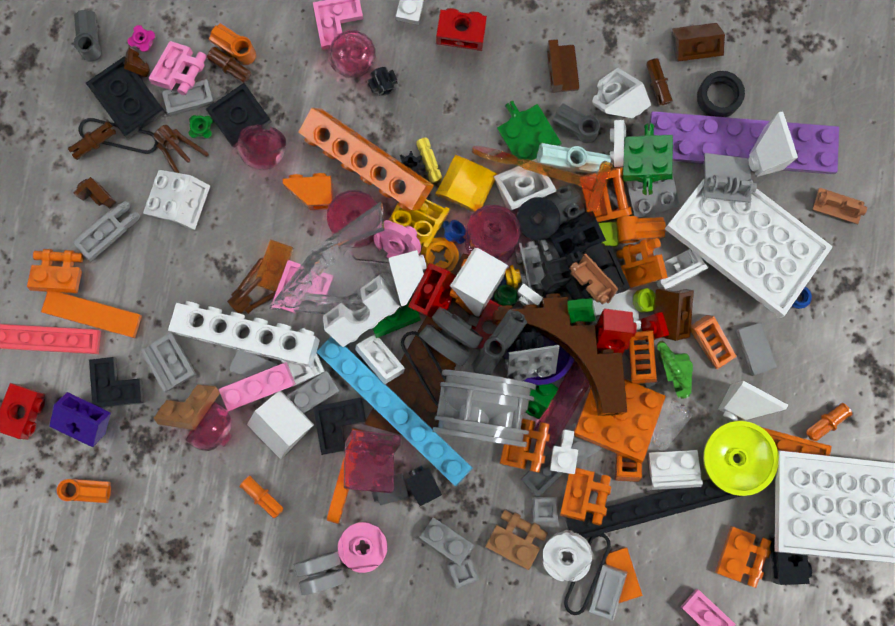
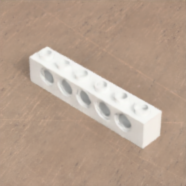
M185 301V304L176 303L168 328V331L175 335L309 368L313 367L320 340L310 330L300 329L299 332L291 330V326L277 323L275 327L267 325L268 321L254 317L253 321L245 319V315L235 312L225 315L222 314L221 309L208 306L207 310L201 309L199 304ZM203 317V324L200 327H195L197 318ZM226 322L227 327L225 331L218 333V326ZM244 328H249V335L241 339V331ZM272 333V341L269 344H264V336ZM290 339H296V346L292 350H287L286 343Z

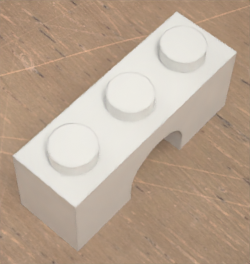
M380 275L361 288L362 302L365 304V307L360 310H350L341 302L323 315L324 330L342 347L356 341L361 334L368 329L374 328L379 321L394 314L400 307L398 293Z

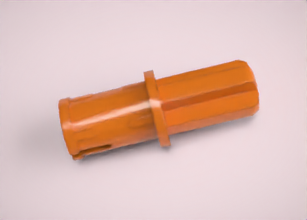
M841 403L830 413L823 414L821 420L807 429L806 434L812 441H818L831 430L835 431L840 423L852 416V411L846 404Z
M250 475L240 484L239 487L255 501L254 504L260 505L272 518H276L281 514L283 507L268 493V489H263Z

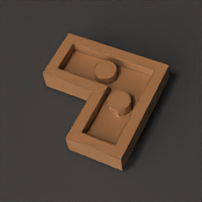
M197 384L185 402L166 400L154 416V420L158 425L195 430L220 392L216 386Z

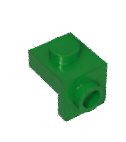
M552 383L536 385V390L530 391V396L534 397V401H529L526 413L540 419L559 388Z

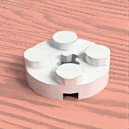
M564 530L554 534L546 542L543 549V564L546 571L556 580L578 581L588 573L591 567L593 552L587 540L571 530ZM562 552H571L574 560L572 562L570 560L563 561Z

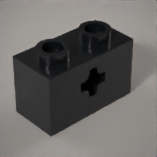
M593 210L560 225L551 236L560 258L566 257L569 253L582 252L591 246L606 241Z
M420 466L408 472L410 477L406 481L419 507L442 495L429 467L424 470L423 466Z
M770 533V540L772 541L770 548L773 583L778 585L810 584L809 578L812 577V566L808 562V555L775 552V533ZM795 555V559L791 560V562L788 561V557Z

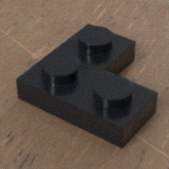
M115 357L89 360L92 404L103 408L144 403L142 379L118 381Z
M362 398L313 407L321 455L346 451L343 426L366 422Z

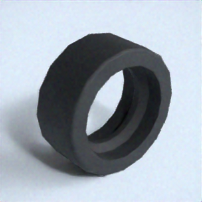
M729 71L711 73L701 83L697 92V102L700 109L706 115L715 117L731 116L742 105L745 98V87L741 79ZM713 83H725L733 90L734 100L729 106L718 107L709 100L707 91Z

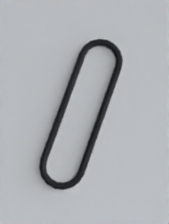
M95 118L84 119L78 129L82 138L85 137L82 127L86 122L93 121L104 124L106 121ZM109 122L112 126L117 127L115 123ZM142 129L138 131L154 138V133ZM154 138L155 144L150 150H141L107 141L101 144L149 154L156 150L158 142Z
M416 331L407 332L401 339L402 350L430 398L438 406L439 402L433 396L404 345L406 337L409 335L418 336L441 375L442 368L428 344L419 336L420 333Z
M605 534L590 537L588 540L589 545H591L593 539L599 536L603 537L607 542V548L583 607L576 612L568 607V599L576 581L571 582L564 600L565 609L571 615H580L588 605L611 547L610 540Z

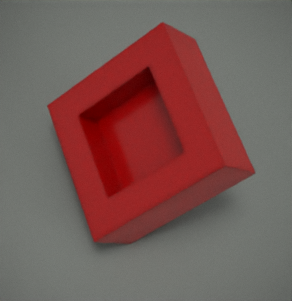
M663 312L639 319L641 320L642 331H653L654 340L670 335Z

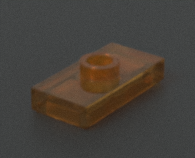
M270 239L256 279L259 276L262 277L257 286L273 292L277 291L287 261L290 260L293 253V247Z

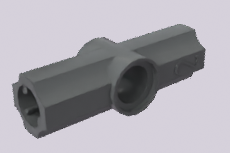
M511 309L506 313L471 364L475 373L491 375L527 324L523 314Z

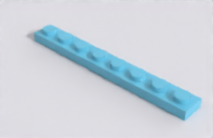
M330 337L320 347L317 353L454 486H457L473 469L437 433L432 432L433 429L386 384L384 385L378 376L346 346L342 347L335 339Z

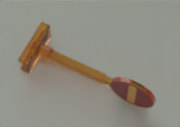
M473 146L472 153L480 157L505 164H516L525 170L582 186V189L591 191L587 210L596 213L600 209L613 163L603 161L596 177L582 176L535 161L518 159L512 154L484 146Z

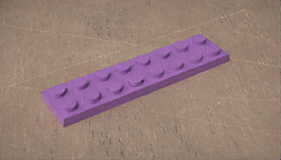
M654 111L650 114V123L655 126L654 135H673V161L704 164L705 153L749 159V154L763 128L770 122ZM787 122L798 158L788 165L784 171L836 174L838 172L839 127Z

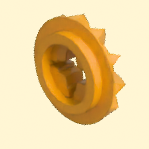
M443 237L433 238L427 252L421 253L424 256L426 267L429 263H435L436 257L433 255V252L440 253L446 249L444 253L446 261L440 260L435 265L451 272L459 260L456 245Z

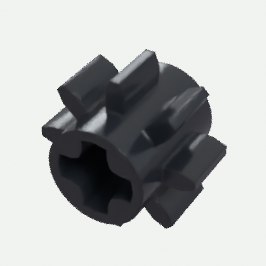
M380 67L370 73L372 78L368 79V84L372 93L378 91L379 96H386L395 91L394 85L398 84L394 70L388 72L386 67Z
M410 151L408 156L400 155L401 163L407 167L409 163H413L414 167L412 170L420 175L419 171L425 170V165L419 164L422 161L421 155L416 158L413 156L412 151Z
M524 327L513 343V348H516V351L544 347L543 335H540L539 331L536 332L534 327Z

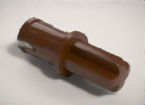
M217 47L211 48L208 52V60L222 68L223 73H229L243 83L249 80L251 72L236 62L235 57H229Z
M654 58L647 61L646 65L652 81L650 87H653L658 106L673 102L667 84L668 78L664 77L659 59Z

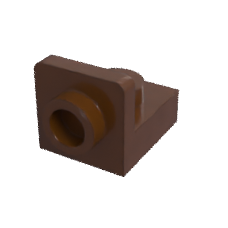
M92 177L81 181L73 192L82 201L90 196L99 206L104 204L111 208L116 203L111 195Z

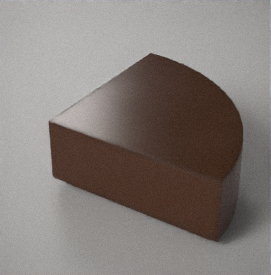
M128 48L125 55L124 69L147 77L150 72L147 62L144 63L137 51Z

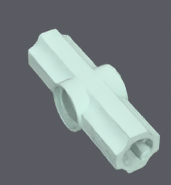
M541 143L537 152L536 161L538 165L563 169L567 173L582 172L592 174L609 170L611 167L610 155L586 151L579 146L567 148ZM570 156L576 158L577 164L571 161Z

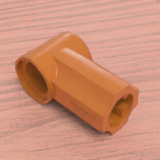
M221 23L217 26L215 25L209 37L211 43L235 57L242 65H249L255 61L256 51L247 37L236 34ZM248 48L246 53H239L241 49Z
M624 216L617 218L618 242L628 244L647 238H665L666 224L664 217L638 218L637 216Z
M77 478L65 479L58 484L57 495L63 501L108 503L111 496V482ZM69 483L74 484L76 487V492L73 496H70L66 490Z

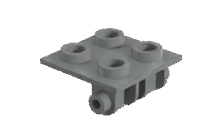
M710 153L704 154L705 198L751 203V192L756 191L757 183L751 180L748 158Z
M674 176L673 180L653 182V193L651 195L648 194V187L647 195L642 193V182L623 180L624 188H628L633 214L638 218H644L680 206Z
M559 345L509 352V359L504 360L505 368L508 369L507 378L522 381L531 377H547L555 374Z

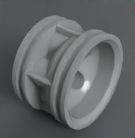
M442 370V375L446 376V381L440 382V398L437 416H435V420H439L438 427H433L432 432L527 447V442L523 441L524 434L529 435V431L521 430L523 413L528 410L529 401H534V397L530 396V391L536 390V384L485 374Z

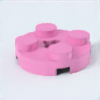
M385 220L374 234L376 247L380 251L383 248L388 253L387 258L416 250L418 255L421 252V244L416 237L417 231L411 226L404 227L403 225Z
M358 522L349 526L343 532L338 542V554L341 561L348 568L359 573L375 570L383 562L388 550L385 534L378 526L369 522ZM360 540H364L365 544L370 545V548L366 550V554H362L361 550H356Z

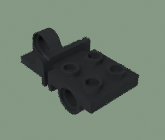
M604 243L591 246L582 253L580 251L574 254L569 253L566 257L546 261L541 264L546 275L540 281L545 293H551L566 286L572 300L591 298L595 300L586 290L590 284L587 282L581 285L571 275L572 271L569 269L575 262L579 264L584 254H587L604 274L613 281L618 288L616 294L625 292L630 288L611 245L605 246Z

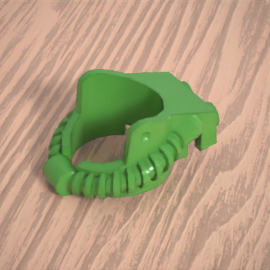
M659 341L657 349L661 353L667 380L673 381L678 398L684 399L689 397L692 389L693 364L690 361L689 355L687 353L674 354L664 341Z

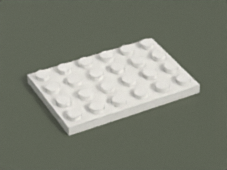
M704 178L665 227V230L780 319L786 315L833 247L758 189L755 192H751V203L705 198Z
M778 451V469L775 476V552L895 564V463Z

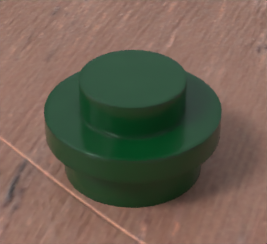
M501 285L494 293V300L502 306H514L518 300L517 291L510 285Z

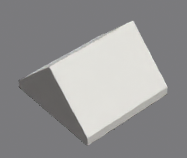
M537 158L494 176L507 210L516 209L531 198L544 197L556 192L555 186L542 165H538Z
M474 248L450 286L474 315L479 317L502 281L508 265L481 249Z
M282 391L277 392L255 410L247 423L253 432L280 459L314 426Z

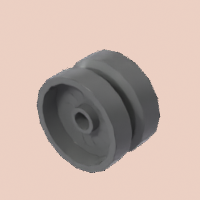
M439 307L432 318L442 330L427 324L419 336L442 355L463 367L470 354L460 343L470 348H476L483 337L459 316Z

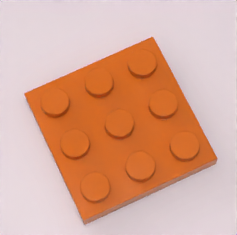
M624 379L627 413L623 415L598 416L595 399L590 387L574 430V436L642 463L666 396Z

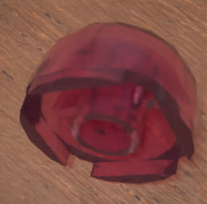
M346 30L336 35L328 48V60L331 67L346 78H357L366 74L373 67L376 59V48L373 41L365 33L357 30Z
M252 125L241 130L240 137L238 138V153L246 165L257 170H267L276 167L281 162L286 151V138L282 132L273 127H270V130L262 129V125Z
M214 401L195 430L189 432L185 440L191 446L202 451L214 450L219 445L224 447L232 437V434L229 433L232 427V418L229 412L222 405Z

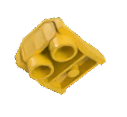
M455 155L435 196L440 197L441 195V198L457 203L461 207H465L467 210L474 211V214L479 215L495 182L494 176L498 174L466 158Z
M426 199L420 210L406 211L399 207L397 203L389 221L404 227H413L417 231L416 237L421 244L420 253H426L434 236L445 221L450 208H443Z

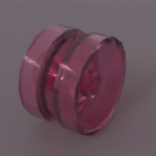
M348 190L338 194L331 201L327 210V222L333 236L340 244L349 248H361L374 241V234L381 226L380 211L376 202L369 194L359 190ZM357 217L358 221L354 222L351 219Z
M486 205L477 209L470 217L465 234V248L468 254L474 248H479L503 263L507 262L513 255L521 234L520 223L515 214L508 208L499 205Z

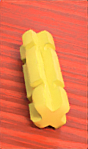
M425 137L417 140L416 145L421 152L420 155L422 156L426 172H429L428 178L430 183L441 181L442 175L440 170L437 169L438 164L433 150L430 149L429 139Z

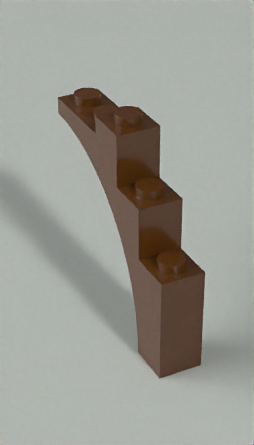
M548 294L540 302V308H537L535 304L522 306L523 309H513V306H500L498 310L494 311L492 315L493 325H499L510 309L519 311L525 316L527 321L524 327L536 328V332L539 331L541 335L555 342L574 359L591 387L598 416L623 415L627 413L622 353H614L613 349L600 350L599 354H597L595 325H587V322L580 321L572 323L573 326H570L568 297H561L560 294Z

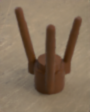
M168 125L161 126L154 133V138L158 142L157 147L162 151L175 173H179L167 149H174L187 163L191 161L177 145L179 143L178 139L207 157L209 155L208 152L183 136L177 129L172 130Z
M263 258L257 261L239 287L231 294L232 297L227 301L239 314H242L244 311L249 314L253 309L268 302L275 296L276 291L250 304L253 299L249 296V293L262 280L260 276L245 291L243 290L263 263Z

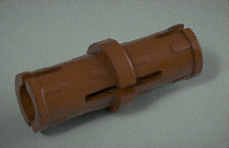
M106 121L93 132L85 133V137L68 147L70 153L73 152L72 156L76 160H79L80 157L92 149H98L100 144L115 135L116 131L111 129L113 126Z

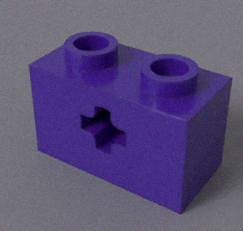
M67 392L54 404L49 427L88 446L94 447L106 434L111 413Z

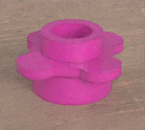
M137 25L133 28V35L127 41L131 47L136 46L142 52H146L152 46L155 33L151 30L143 29L141 25Z

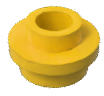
M510 265L504 274L506 284L517 289L518 283H522L519 269H514L513 265Z

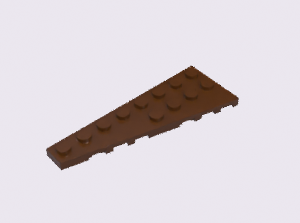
M462 254L452 271L454 275L457 276L461 269V264L464 259L468 258V254ZM452 298L447 311L459 316L468 323L471 314L467 313L456 303V298ZM426 316L417 332L421 333L427 324L433 325L440 330L442 328L433 319ZM415 335L407 351L433 396L439 402L440 382L445 381L422 341ZM428 344L442 370H455L456 363ZM404 354L400 361L405 368L404 373L388 382L387 386L432 429L433 427H438L439 420H435L438 406L430 398L407 356ZM373 407L366 419L365 425L402 435Z

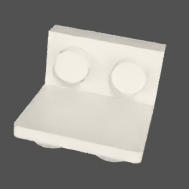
M159 170L154 179V184L143 213L148 216L171 220L188 229L195 230L210 185L191 175Z

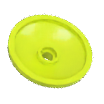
M734 421L720 426L710 435L704 448L703 459L709 478L718 488L732 495L747 496L762 491L772 482L777 473L779 455L776 444L767 431L751 422ZM735 454L740 456L739 463H735L733 460Z

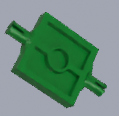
M510 101V105L509 103L505 105L511 118L506 123L497 127V130L512 155L518 158L516 162L519 166L537 158V152L541 143L556 146L562 145L538 104L519 112L514 101ZM542 166L546 173L549 172V169L550 171L554 169L553 167Z
M648 123L644 125V136L625 137L623 179L624 181L642 182V193L644 195H647V187L648 194L651 195L653 193V182L673 180V135H654L655 126L650 123V131Z

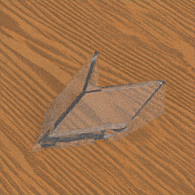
M382 202L373 206L315 247L271 303L270 309L279 310L280 307L294 308V312L326 314L342 302L350 310H360L365 307V304L362 302L361 288L379 275L397 292L389 262L356 259L350 250L357 240L384 231Z

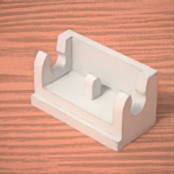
M688 249L664 262L668 278L656 281L655 283L658 288L668 290L703 272L708 267L698 254Z

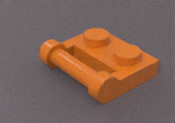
M623 167L580 176L587 212L593 210L598 222L632 214L631 207L627 203L622 178ZM613 178L619 207L615 210L611 209L606 179Z

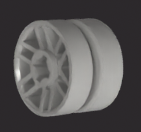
M338 551L319 555L294 564L297 577L308 576V578L299 582L302 595L327 590L346 582L342 569H331L341 564Z

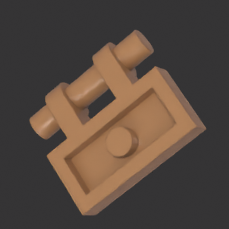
M504 509L500 518L508 522L505 529L496 524L485 547L530 570L540 550V547L532 544L535 537L544 541L548 532L542 530L540 525L534 522L531 524L520 518L521 515L514 512L512 514ZM515 527L527 532L525 539L512 533Z

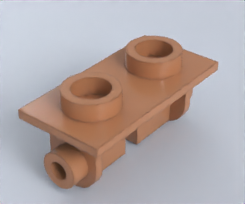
M819 188L812 210L858 225L861 215L864 216L866 214L867 206H864L865 202Z
M584 254L579 264L575 262L569 268L572 271L571 275L581 285L587 282L590 284L586 290L597 303L600 302L603 305L607 302L609 304L618 291L613 281L604 274L587 254Z

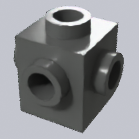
M572 184L562 186L556 192L546 196L547 199L557 206L560 212V225L585 214L583 206L586 203L585 197Z

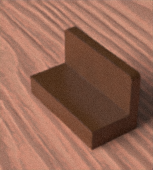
M718 23L672 29V35L676 39V59L678 62L724 56L725 33Z
M558 39L549 40L546 49L551 93L578 91L579 78L575 46H559Z
M661 288L656 289L654 314L663 312L670 334L662 338L674 341L690 338L694 290L671 291Z

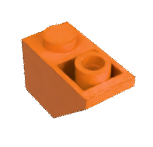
M315 173L312 177L293 174L289 175V178H283L285 188L309 210L334 209L333 181L331 176H327L325 173Z

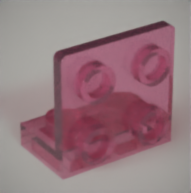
M351 430L345 441L344 488L392 493L394 491V454L401 445V436Z

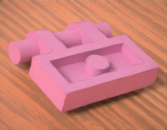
M169 41L148 79L151 84L172 90L175 84L178 83L180 84L177 90L178 93L186 95L188 90L193 88L195 84L194 79L198 72H202L207 56L202 52H198L195 58L191 57L193 52L190 47ZM185 66L190 67L186 75L182 74Z

